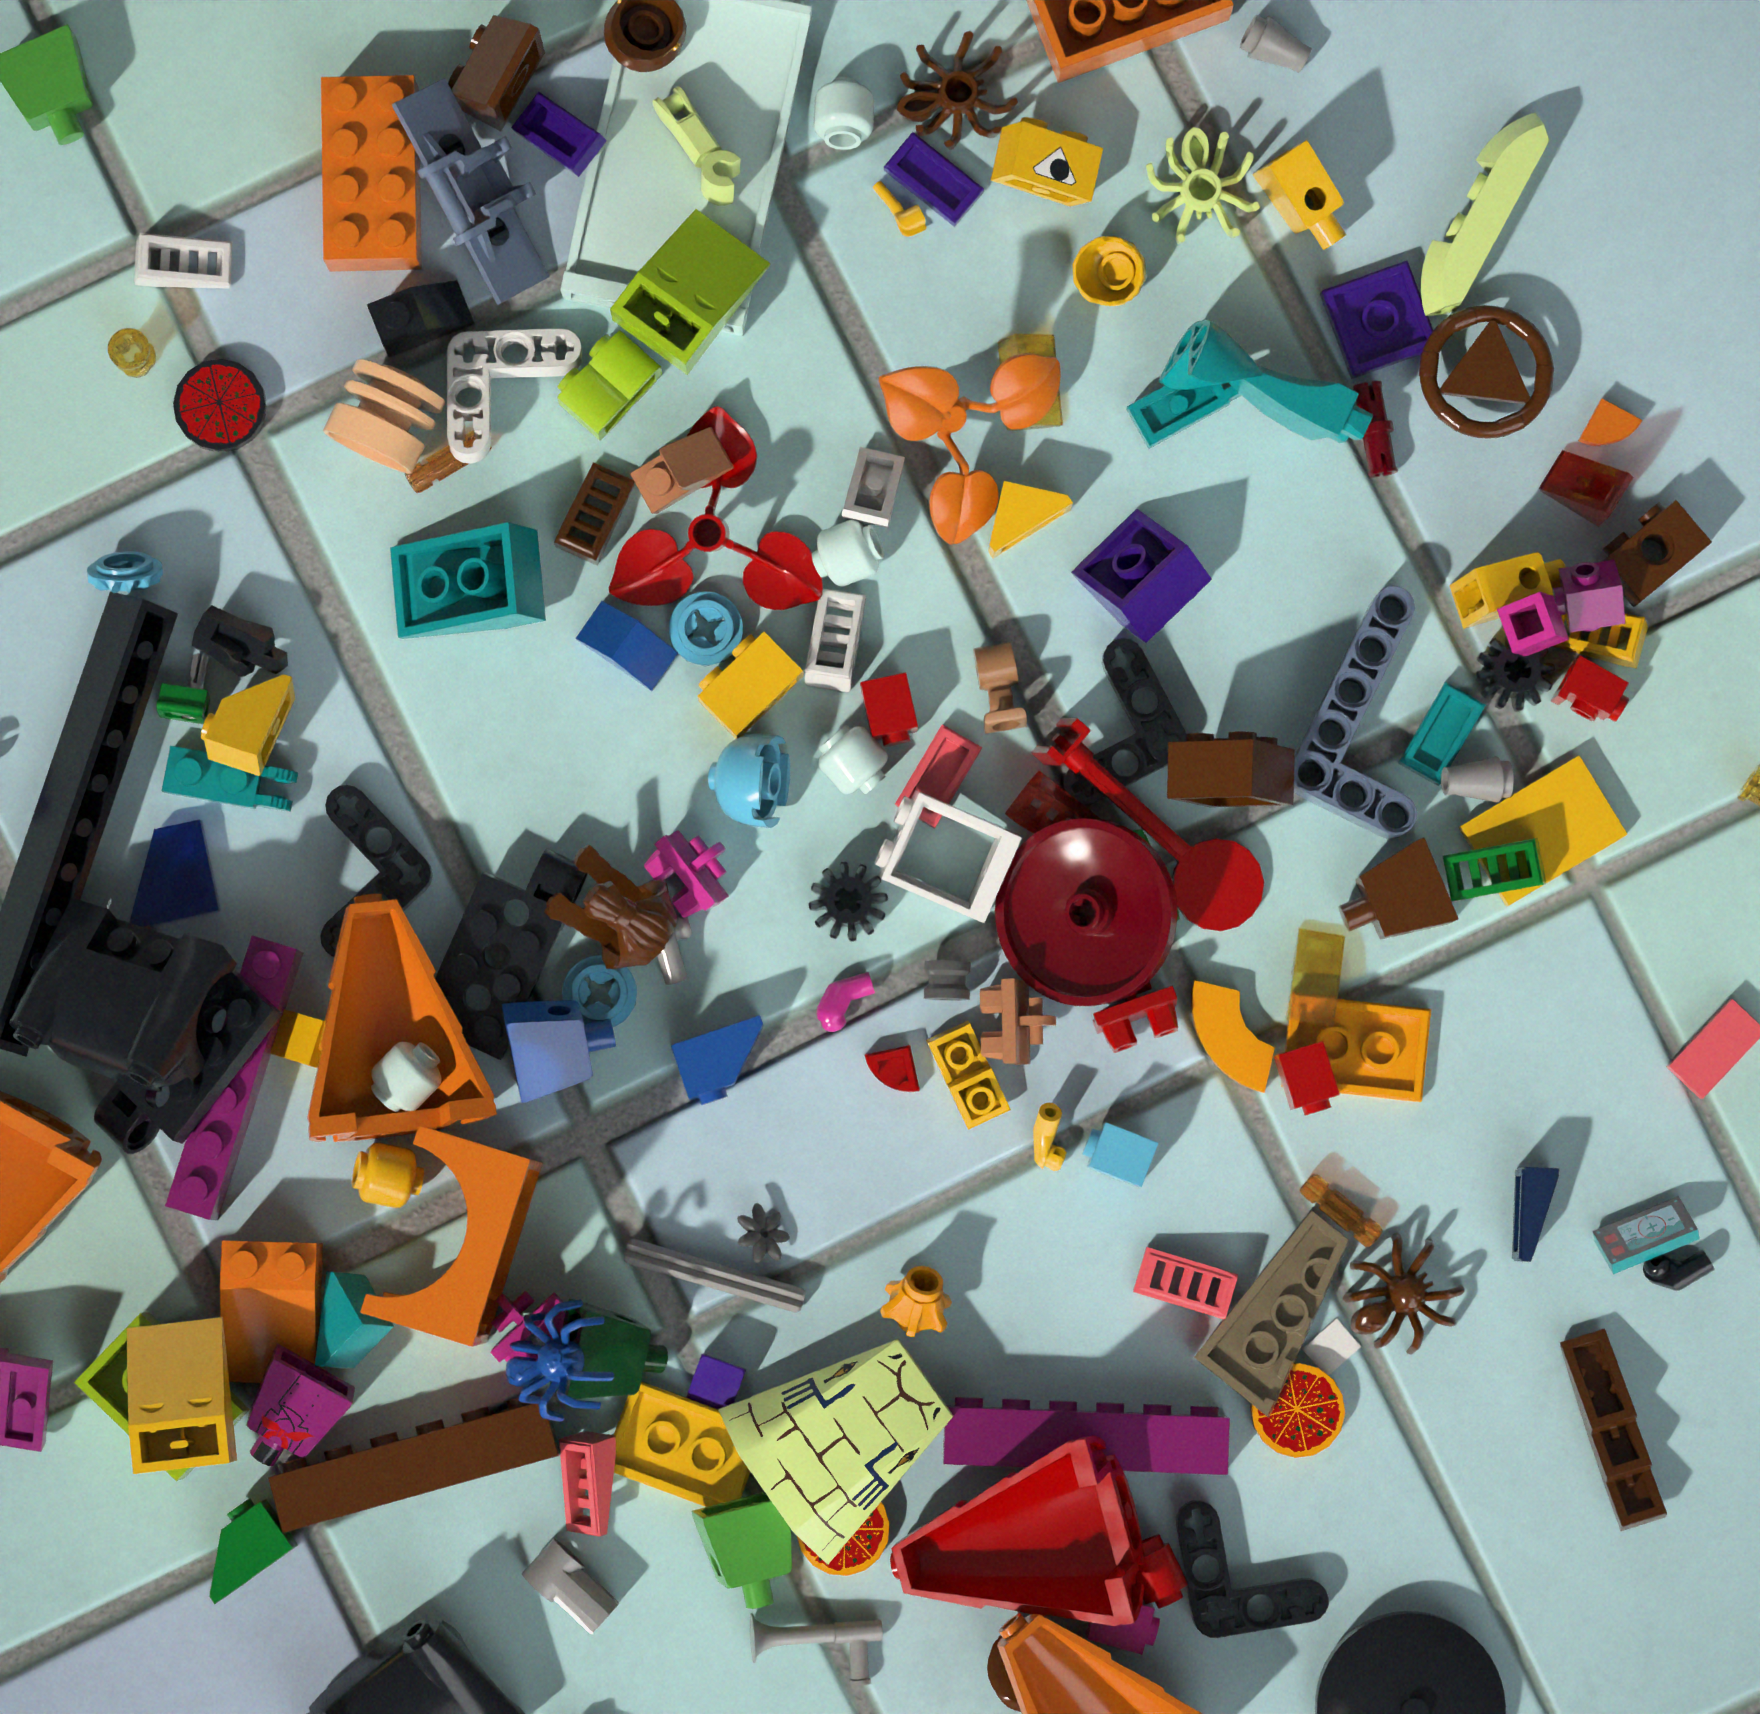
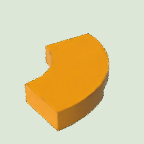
M1194 980L1191 993L1192 1018L1195 1031L1205 1051L1214 1064L1229 1078L1251 1090L1265 1093L1275 1047L1258 1040L1246 1027L1240 1012V991Z

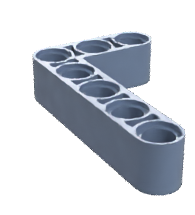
M1388 586L1382 589L1369 604L1294 756L1295 794L1387 839L1399 838L1411 830L1417 819L1416 806L1406 795L1341 764V761L1414 614L1415 604L1413 597L1406 589L1399 586ZM1384 599H1394L1399 602L1403 610L1402 618L1396 621L1386 619L1380 612L1381 601ZM1364 640L1376 641L1382 648V659L1378 662L1365 660L1360 654V643ZM1344 681L1357 683L1362 690L1361 701L1354 704L1344 701L1339 694L1340 683ZM1332 722L1339 726L1342 732L1341 742L1337 745L1324 743L1319 737L1318 730L1320 724ZM1304 763L1316 765L1321 771V783L1313 787L1304 785L1298 777L1299 766ZM1354 784L1361 789L1363 793L1361 806L1352 808L1342 802L1340 790L1343 785ZM1386 805H1397L1403 810L1405 821L1401 828H1391L1383 821L1382 811Z

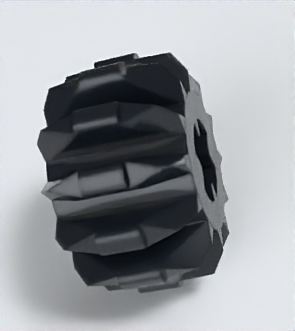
M1507 636L1505 637V646L1501 641L1493 638L1488 643L1492 654L1481 652L1477 657V661L1480 664L1489 668L1482 669L1474 674L1475 680H1489L1490 685L1481 691L1482 697H1489L1496 691L1499 696L1495 702V707L1498 709L1504 708L1508 699L1511 698L1512 707L1515 712H1520L1524 709V698L1531 705L1536 706L1541 702V697L1537 690L1548 692L1553 686L1548 679L1541 676L1555 671L1554 664L1540 663V659L1549 652L1548 648L1529 656H1522L1512 653ZM1514 662H1517L1522 666L1519 673L1525 672V677H1520L1517 681L1512 682L1507 678L1510 671L1505 672L1504 667H1509Z
M847 862L840 863L842 878L836 879L833 872L826 868L822 871V874L830 886L827 888L819 883H813L811 886V891L824 896L825 900L809 902V910L819 911L826 909V913L817 918L815 925L821 928L831 920L835 923L830 930V938L837 939L841 927L845 926L848 927L847 937L849 941L854 942L857 939L855 925L860 924L863 931L867 935H871L874 933V928L866 919L867 916L883 921L886 914L880 909L871 907V904L887 902L888 895L887 893H870L871 890L879 886L881 878L877 875L866 883L862 882L867 867L863 864H860L857 868L855 878L849 877ZM842 891H845L848 895L856 892L861 900L856 901V905L860 908L854 913L847 908L840 912L835 905L840 903V898L836 896Z

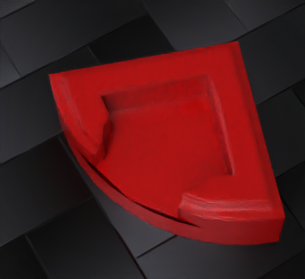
M910 1045L864 1055L869 1069L884 1085L902 1092L920 1091Z

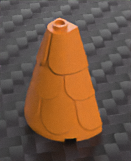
M382 894L357 896L354 898V904H350L345 910L328 987L332 992L319 1043V1050L321 1052L307 1114L309 1140L326 1141L325 1136L332 1135L334 1142L416 1134L418 1126L440 1130L445 1129L446 1126H450L458 1120H461V1124H469L497 1115L494 1094L462 1034L463 1028L434 978L436 970L397 899L383 901ZM398 1042H408L415 1046L420 1042L424 1043L440 1059L437 1068L441 1074V1084L415 1111L400 1109L398 1112H395L386 1107L371 1089V1086L374 1084L371 1075L373 1067Z
M1 1091L0 1283L6 1279L8 1275L7 1270L46 1233V1228L92 1182L93 1175L97 1172L102 1161L99 1151L92 1150L91 1154L87 1149L91 1141L78 1130L47 1111Z
M1021 1613L1016 1614L998 1631L1002 1638L999 1640L997 1647L1022 1714H1202L1166 1693L1160 1685L1113 1661L1111 1653L1040 1614H1031L1025 1618Z

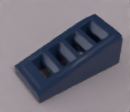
M1518 1167L1515 1170L1512 1259L1514 1261L1531 1262L1558 1181L1560 1170L1558 1168Z

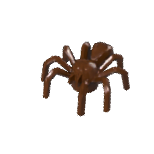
M971 31L963 34L960 46L954 57V67L951 73L927 53L924 45H917L916 51L920 60L942 77V81L911 80L906 72L900 75L903 85L909 89L938 90L937 93L915 92L903 96L898 103L897 111L909 121L923 122L931 117L936 109L940 106L943 107L930 124L925 127L923 125H916L915 128L918 136H926L936 131L952 113V136L950 140L944 142L949 150L954 149L961 139L963 114L967 115L977 134L987 138H995L1001 133L1002 128L997 126L989 130L983 127L973 108L977 107L991 114H1002L1012 111L1018 103L1015 97L1005 105H993L978 98L986 95L987 89L978 90V87L984 84V80L975 81L974 78L989 70L998 61L1002 53V47L995 46L991 55L983 63L968 73L964 72L963 59L974 36Z
M1394 1233L1391 1239L1393 1242L1392 1260L1395 1276H1391L1378 1264L1353 1261L1350 1263V1269L1375 1273L1387 1285L1385 1287L1346 1293L1342 1299L1344 1302L1349 1303L1385 1296V1300L1369 1303L1356 1311L1351 1318V1330L1363 1335L1373 1334L1387 1324L1391 1313L1395 1311V1317L1388 1331L1381 1339L1374 1342L1376 1349L1382 1348L1389 1344L1397 1335L1405 1315H1408L1414 1330V1339L1406 1352L1412 1355L1420 1348L1424 1336V1330L1417 1312L1420 1311L1438 1324L1449 1327L1455 1326L1457 1324L1456 1318L1439 1314L1427 1306L1425 1302L1447 1300L1460 1296L1464 1293L1465 1288L1459 1285L1448 1290L1427 1292L1426 1289L1434 1285L1433 1281L1423 1282L1428 1275L1426 1272L1418 1277L1416 1274L1434 1249L1432 1239L1425 1240V1246L1407 1273H1404L1401 1257L1403 1240L1399 1233Z

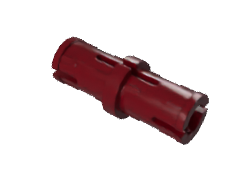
M1372 381L1369 386L1368 382H1364L1352 387L1353 391L1359 393L1356 399L1357 406L1373 414L1363 437L1369 478H1377L1381 473L1383 476H1388L1398 472L1390 433L1394 431L1393 422L1387 420L1381 388L1382 381Z

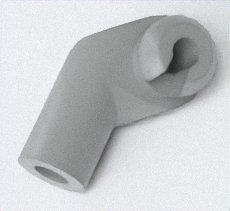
M681 914L677 915V925L669 941L666 943L665 949L657 956L665 984L667 985L676 984L687 979L677 940L689 938L692 935L688 917L684 918Z

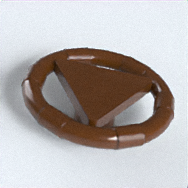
M1482 305L1470 306L1449 315L1432 331L1421 353L1419 377L1423 395L1439 420L1461 434L1490 439L1505 437L1524 429L1541 413L1552 391L1554 366L1549 346L1533 323L1518 312L1510 309ZM1480 322H1489L1439 389L1437 383L1439 353L1445 342L1455 332ZM1498 324L1506 326L1525 340L1533 352L1536 361L1534 391L1531 397ZM1442 395L1525 405L1518 412L1496 421L1482 422L1467 418V416L1448 404Z

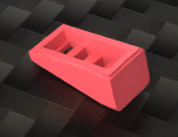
M1146 1247L1133 1292L1225 1320L1238 1274ZM1157 1260L1166 1263L1159 1289L1150 1287ZM1178 1266L1184 1268L1177 1294L1174 1295L1168 1293L1175 1267ZM1194 1271L1202 1274L1195 1301L1186 1298ZM1214 1277L1221 1279L1214 1305L1211 1306L1205 1304L1212 1278Z
M583 1431L559 1439L566 1529L570 1532L600 1537L606 1535L616 1457L615 1435ZM584 1508L590 1509V1516L583 1515Z

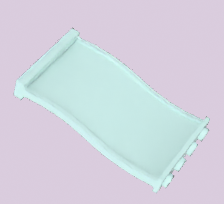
M675 0L683 11L687 27L685 41L679 54L671 63L656 71L637 72L621 65L614 58L597 132L607 141L588 165L567 267L561 284L563 299L611 308L637 272L695 209L757 254H760L795 99L808 31L811 26L812 6L804 5V0ZM680 86L721 149L735 153L741 159L740 174L731 179L734 183V200L732 204L717 206L710 203L703 196L701 191V168H697L675 136L661 121L653 106L652 101L658 97L663 100L673 94V88ZM683 111L673 115L676 121L686 117ZM752 290L720 332L739 336L744 335Z

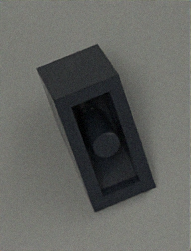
M457 280L409 287L367 304L389 358L475 324Z

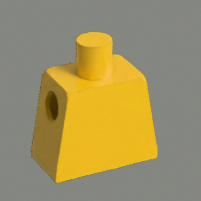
M1307 140L1288 149L1252 174L1295 234L1309 228L1323 250L1346 236L1345 231L1332 213L1344 205V201ZM1305 195L1309 196L1313 202L1312 210L1305 204Z
M1539 552L1473 569L1449 585L1463 629L1500 618L1497 611L1498 608L1535 593L1543 592L1553 596L1552 588L1560 587L1559 568H1565L1566 565L1561 559L1544 563L1542 555Z

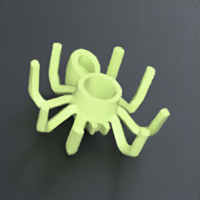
M1193 127L1186 133L1182 142L1181 156L1184 163L1192 171L1190 174L1179 164L1176 158L1173 138H1167L1166 156L1171 169L1183 180L1182 183L1162 182L1155 175L1152 163L1146 165L1148 179L1158 190L1181 193V195L1160 207L1156 213H1153L1152 221L1159 223L1170 211L1183 203L1186 204L1177 228L1176 241L1178 244L1185 241L1187 226L1194 210H1196L1197 220H1201L1202 212L1206 213L1208 219L1212 218L1211 208H1213L1227 236L1236 238L1239 236L1240 230L1233 228L1220 203V199L1236 205L1248 213L1257 211L1260 208L1258 202L1249 203L1240 197L1222 190V187L1238 183L1248 171L1254 158L1251 152H1247L1242 164L1233 175L1219 179L1217 175L1222 165L1229 139L1227 132L1220 133L1210 170L1206 169L1209 161L1207 135L1196 127Z

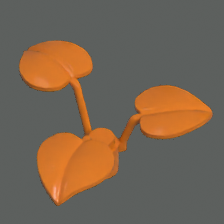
M1022 353L1002 362L991 380L990 392L996 401L991 404L972 401L965 396L958 399L959 386L956 379L946 370L938 367H908L879 377L888 419L894 431L902 438L910 441L924 440L938 431V438L945 443L959 466V473L946 472L937 478L932 487L929 501L933 525L938 535L948 544H959L982 528L994 514L999 495L997 484L989 473L983 470L969 472V465L951 438V433L959 431L964 426L967 417L966 410L968 409L988 413L1000 411L1003 424L1010 429H1024L1040 421L1052 407L1059 390L1061 371L1060 363L1056 357Z

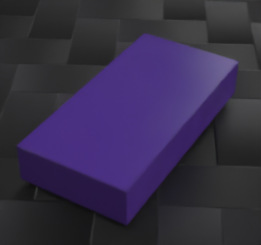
M541 92L535 95L511 127L523 139L578 177L607 141L599 132Z
M914 132L909 135L884 166L886 173L954 227L984 193L982 186Z

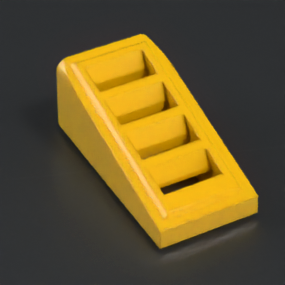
M1625 613L1626 624L1611 626L1606 646L1599 644L1603 627L1598 630L1590 631L1587 642L1580 640L1582 631L1570 633L1569 640L1556 644L1553 647L1637 669L1648 624L1645 617ZM1561 615L1562 621L1565 623V615ZM1623 629L1630 631L1625 650L1618 649Z

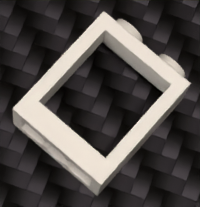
M915 790L912 798L904 796L894 817V822L900 824L893 842L885 839L875 861V865L881 867L878 876L887 882L985 923L1022 837L920 791ZM923 807L995 838L968 901L896 870Z

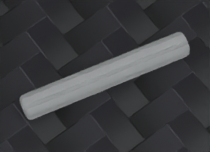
M630 1239L624 1253V1261L628 1264L795 1313L802 1309L806 1295L805 1290L801 1287L637 1239Z

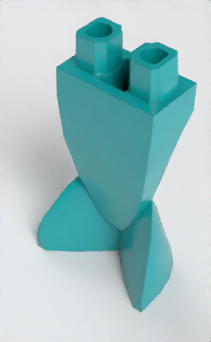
M1207 319L1197 321L1187 329L1176 345L1158 381L1169 388L1177 390H1189L1230 383L1239 394L1264 415L1309 440L1328 437L1338 443L1346 442L1349 437L1354 440H1361L1373 417V414L1354 405L1359 393L1340 383L1293 377L1257 365L1227 332Z

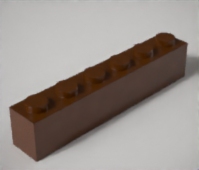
M518 1397L506 1401L508 1410L490 1415L489 1408L486 1406L461 1413L463 1423L444 1427L443 1419L415 1426L417 1435L399 1440L396 1431L369 1439L371 1448L353 1453L352 1446L349 1444L324 1451L326 1461L307 1465L306 1457L278 1464L280 1474L268 1477L282 1532H288L557 1457L560 1455V1447L553 1421L541 1417L539 1404L523 1403L519 1401Z

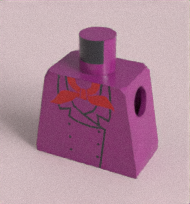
M277 1344L247 1419L246 1426L259 1434L250 1450V1454L257 1461L267 1466H274L284 1449L299 1457L307 1456L353 1403L355 1387Z

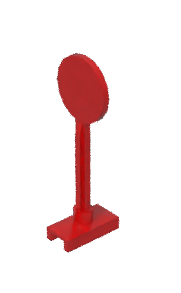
M1061 718L1057 722L1056 726L1065 735L1056 734L1052 741L1056 744L1055 747L1036 746L1031 753L1044 765L1060 766L1064 763L1075 774L1080 772L1177 861L1173 870L1172 882L1176 893L1177 908L1186 920L1201 929L1224 931L1239 927L1253 916L1262 900L1264 879L1260 864L1250 850L1235 841L1217 838L1189 846L1093 758L1094 753L1082 743L1091 730L1078 718Z

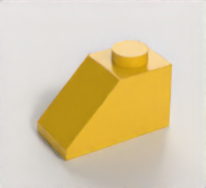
M283 674L223 698L216 713H209L201 731V739L205 741L208 759L261 776L295 700L292 677Z

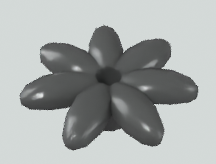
M756 1203L752 1208L753 1219L745 1215H740L737 1218L738 1223L748 1231L738 1239V1245L741 1247L753 1246V1259L755 1263L761 1262L766 1252L770 1257L778 1261L781 1259L782 1254L777 1243L788 1241L790 1236L785 1231L775 1229L780 1222V1212L775 1211L766 1217L763 1207Z

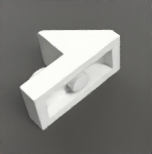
M860 447L843 507V518L855 519L864 523L889 528L905 457Z

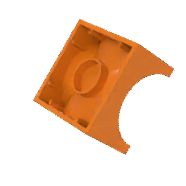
M418 1126L413 1144L428 1150L440 1158L453 1172L463 1191L467 1207V1229L464 1243L454 1263L436 1282L409 1295L383 1292L382 1296L366 1294L360 1313L474 1347L488 1342L493 1326L491 1322L495 1319L499 1306L496 1299L503 1293L543 1163L438 1130Z

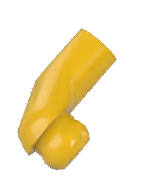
M1045 1103L1039 1108L1033 1127L1034 1160L1037 1165L1042 1169L1046 1166L1053 1171H1058L1063 1165L1067 1152L1064 1147L1053 1145L1062 1116L1061 1109L1054 1103Z

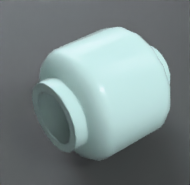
M839 77L818 90L815 97L813 125L816 134L828 146L841 150L852 149L870 137L874 123V98L869 89L859 84L853 78Z
M850 519L820 532L817 537L818 550L812 552V560L820 577L829 576L832 582L841 587L876 573L879 568V560L884 558L883 547L874 527L871 524L865 526L861 521Z
M847 724L844 725L819 748L823 753L819 759L820 769L844 794L853 793L858 788L864 794H867L886 777L880 769L887 762L888 755L882 746L862 726L850 729Z
M398 1042L373 1067L371 1075L374 1084L371 1086V1089L375 1096L389 1109L398 1112L400 1109L415 1111L441 1084L442 1078L437 1068L440 1059L424 1043L420 1042L415 1046L408 1042Z

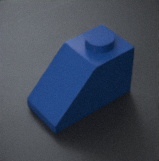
M760 1015L671 1045L689 1100L699 1097L701 1105H705L728 1097L725 1088L735 1085L764 1027Z

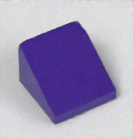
M702 1353L686 1398L716 1409L730 1405L735 1402L746 1369Z

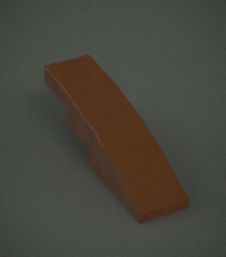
M1605 1328L1560 1342V1348L1576 1401L1620 1531L1665 1518L1667 1511L1651 1471L1652 1462L1636 1422L1637 1414Z

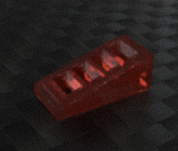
M1038 771L1005 812V815L1015 823L1034 834L1051 824L1065 821L1067 817L1070 819H1101L1041 771ZM1034 798L1043 802L1038 809L1031 804ZM1051 807L1059 812L1053 821L1046 816Z

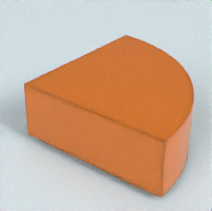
M1602 398L1578 441L1590 446L1614 444L1629 437L1638 428L1642 420Z

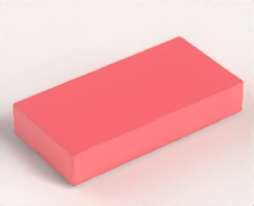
M942 724L897 799L895 806L899 807L904 796L912 798L915 790L950 804L982 747ZM923 807L919 820L935 829L943 815Z
M1730 999L1666 1067L1697 1097L1703 1099L1760 1039V1024L1736 1001Z

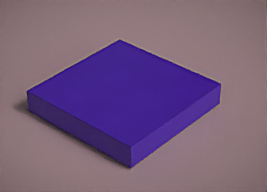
M1408 260L1320 292V297L1351 379L1421 355L1423 347L1433 331L1429 316H1425L1421 295Z

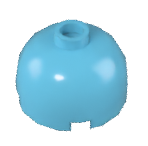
M761 733L746 734L730 742L722 750L718 762L711 764L708 775L709 787L711 790H715L716 800L723 812L733 820L742 824L772 828L778 824L780 817L772 816L776 806L786 805L790 784L789 754L780 753L778 745L786 743L783 737Z

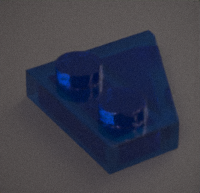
M199 819L154 829L129 923L142 927L147 925L157 926L221 912L203 821Z

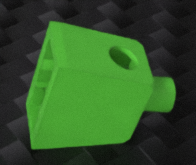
M64 25L0 53V82L34 131H39L51 126L59 145L70 144L82 138L84 132L76 114L90 109L93 106V101L79 44L69 25Z
M763 1492L692 1510L693 1520L718 1582L728 1589L742 1586L745 1605L748 1609L762 1608L774 1603L769 1579L789 1574L792 1570L791 1528L767 1494Z

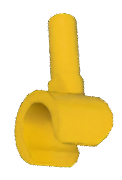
M882 181L877 182L873 186L875 192L893 213L902 235L910 237L926 230L925 217L918 204L904 210L901 203Z

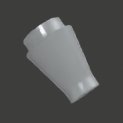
M1259 15L1254 16L1240 43V48L1248 52L1247 57L1290 68L1298 73L1304 67L1312 49L1299 41L1270 16H1267L1265 19Z
M1495 756L1455 767H1444L1441 774L1442 791L1444 795H1458L1498 803L1501 798H1509L1512 795L1514 786L1512 765L1509 761H1500L1499 757Z

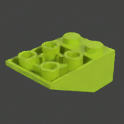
M695 209L637 272L610 308L612 320L688 375L771 263Z

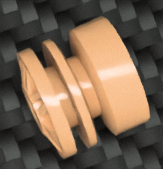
M357 359L352 371L369 384L366 385L354 380L346 381L345 389L358 399L360 403L358 407L336 403L323 431L336 442L368 459L394 470L412 474L425 446L408 431L411 426L424 430H433L436 424L435 421L420 411L419 408L432 413H441L445 401L425 386V383L398 368L386 364L379 365L364 359Z

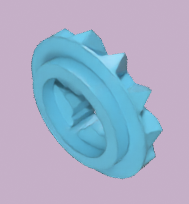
M131 551L104 555L87 568L88 583L94 585L98 590H110L113 593L119 591L130 593L132 590L137 589L146 590L149 586L159 583L163 575L162 563L159 560L145 553Z
M698 592L691 594L675 607L670 617L669 636L674 649L687 662L705 667L725 662L742 639L743 623L738 609L728 598L718 593ZM696 612H699L701 617H704L708 623L715 620L716 622L721 619L725 620L719 623V627L714 630L716 646L713 647L711 641L708 642L704 636L694 637L691 640L688 639L698 629Z
M602 955L590 956L576 963L567 973L562 987L563 1000H574L579 1003L584 1025L611 1019L612 1027H615L628 1018L636 1005L637 985L627 967L606 969ZM587 977L592 982L596 981L599 985H603L605 982L609 983L613 978L616 979L608 992L614 1008L611 1009L607 1004L604 1005L600 1001L593 1005L590 1004L587 1008L584 1007L592 994L588 988L589 984L585 981Z

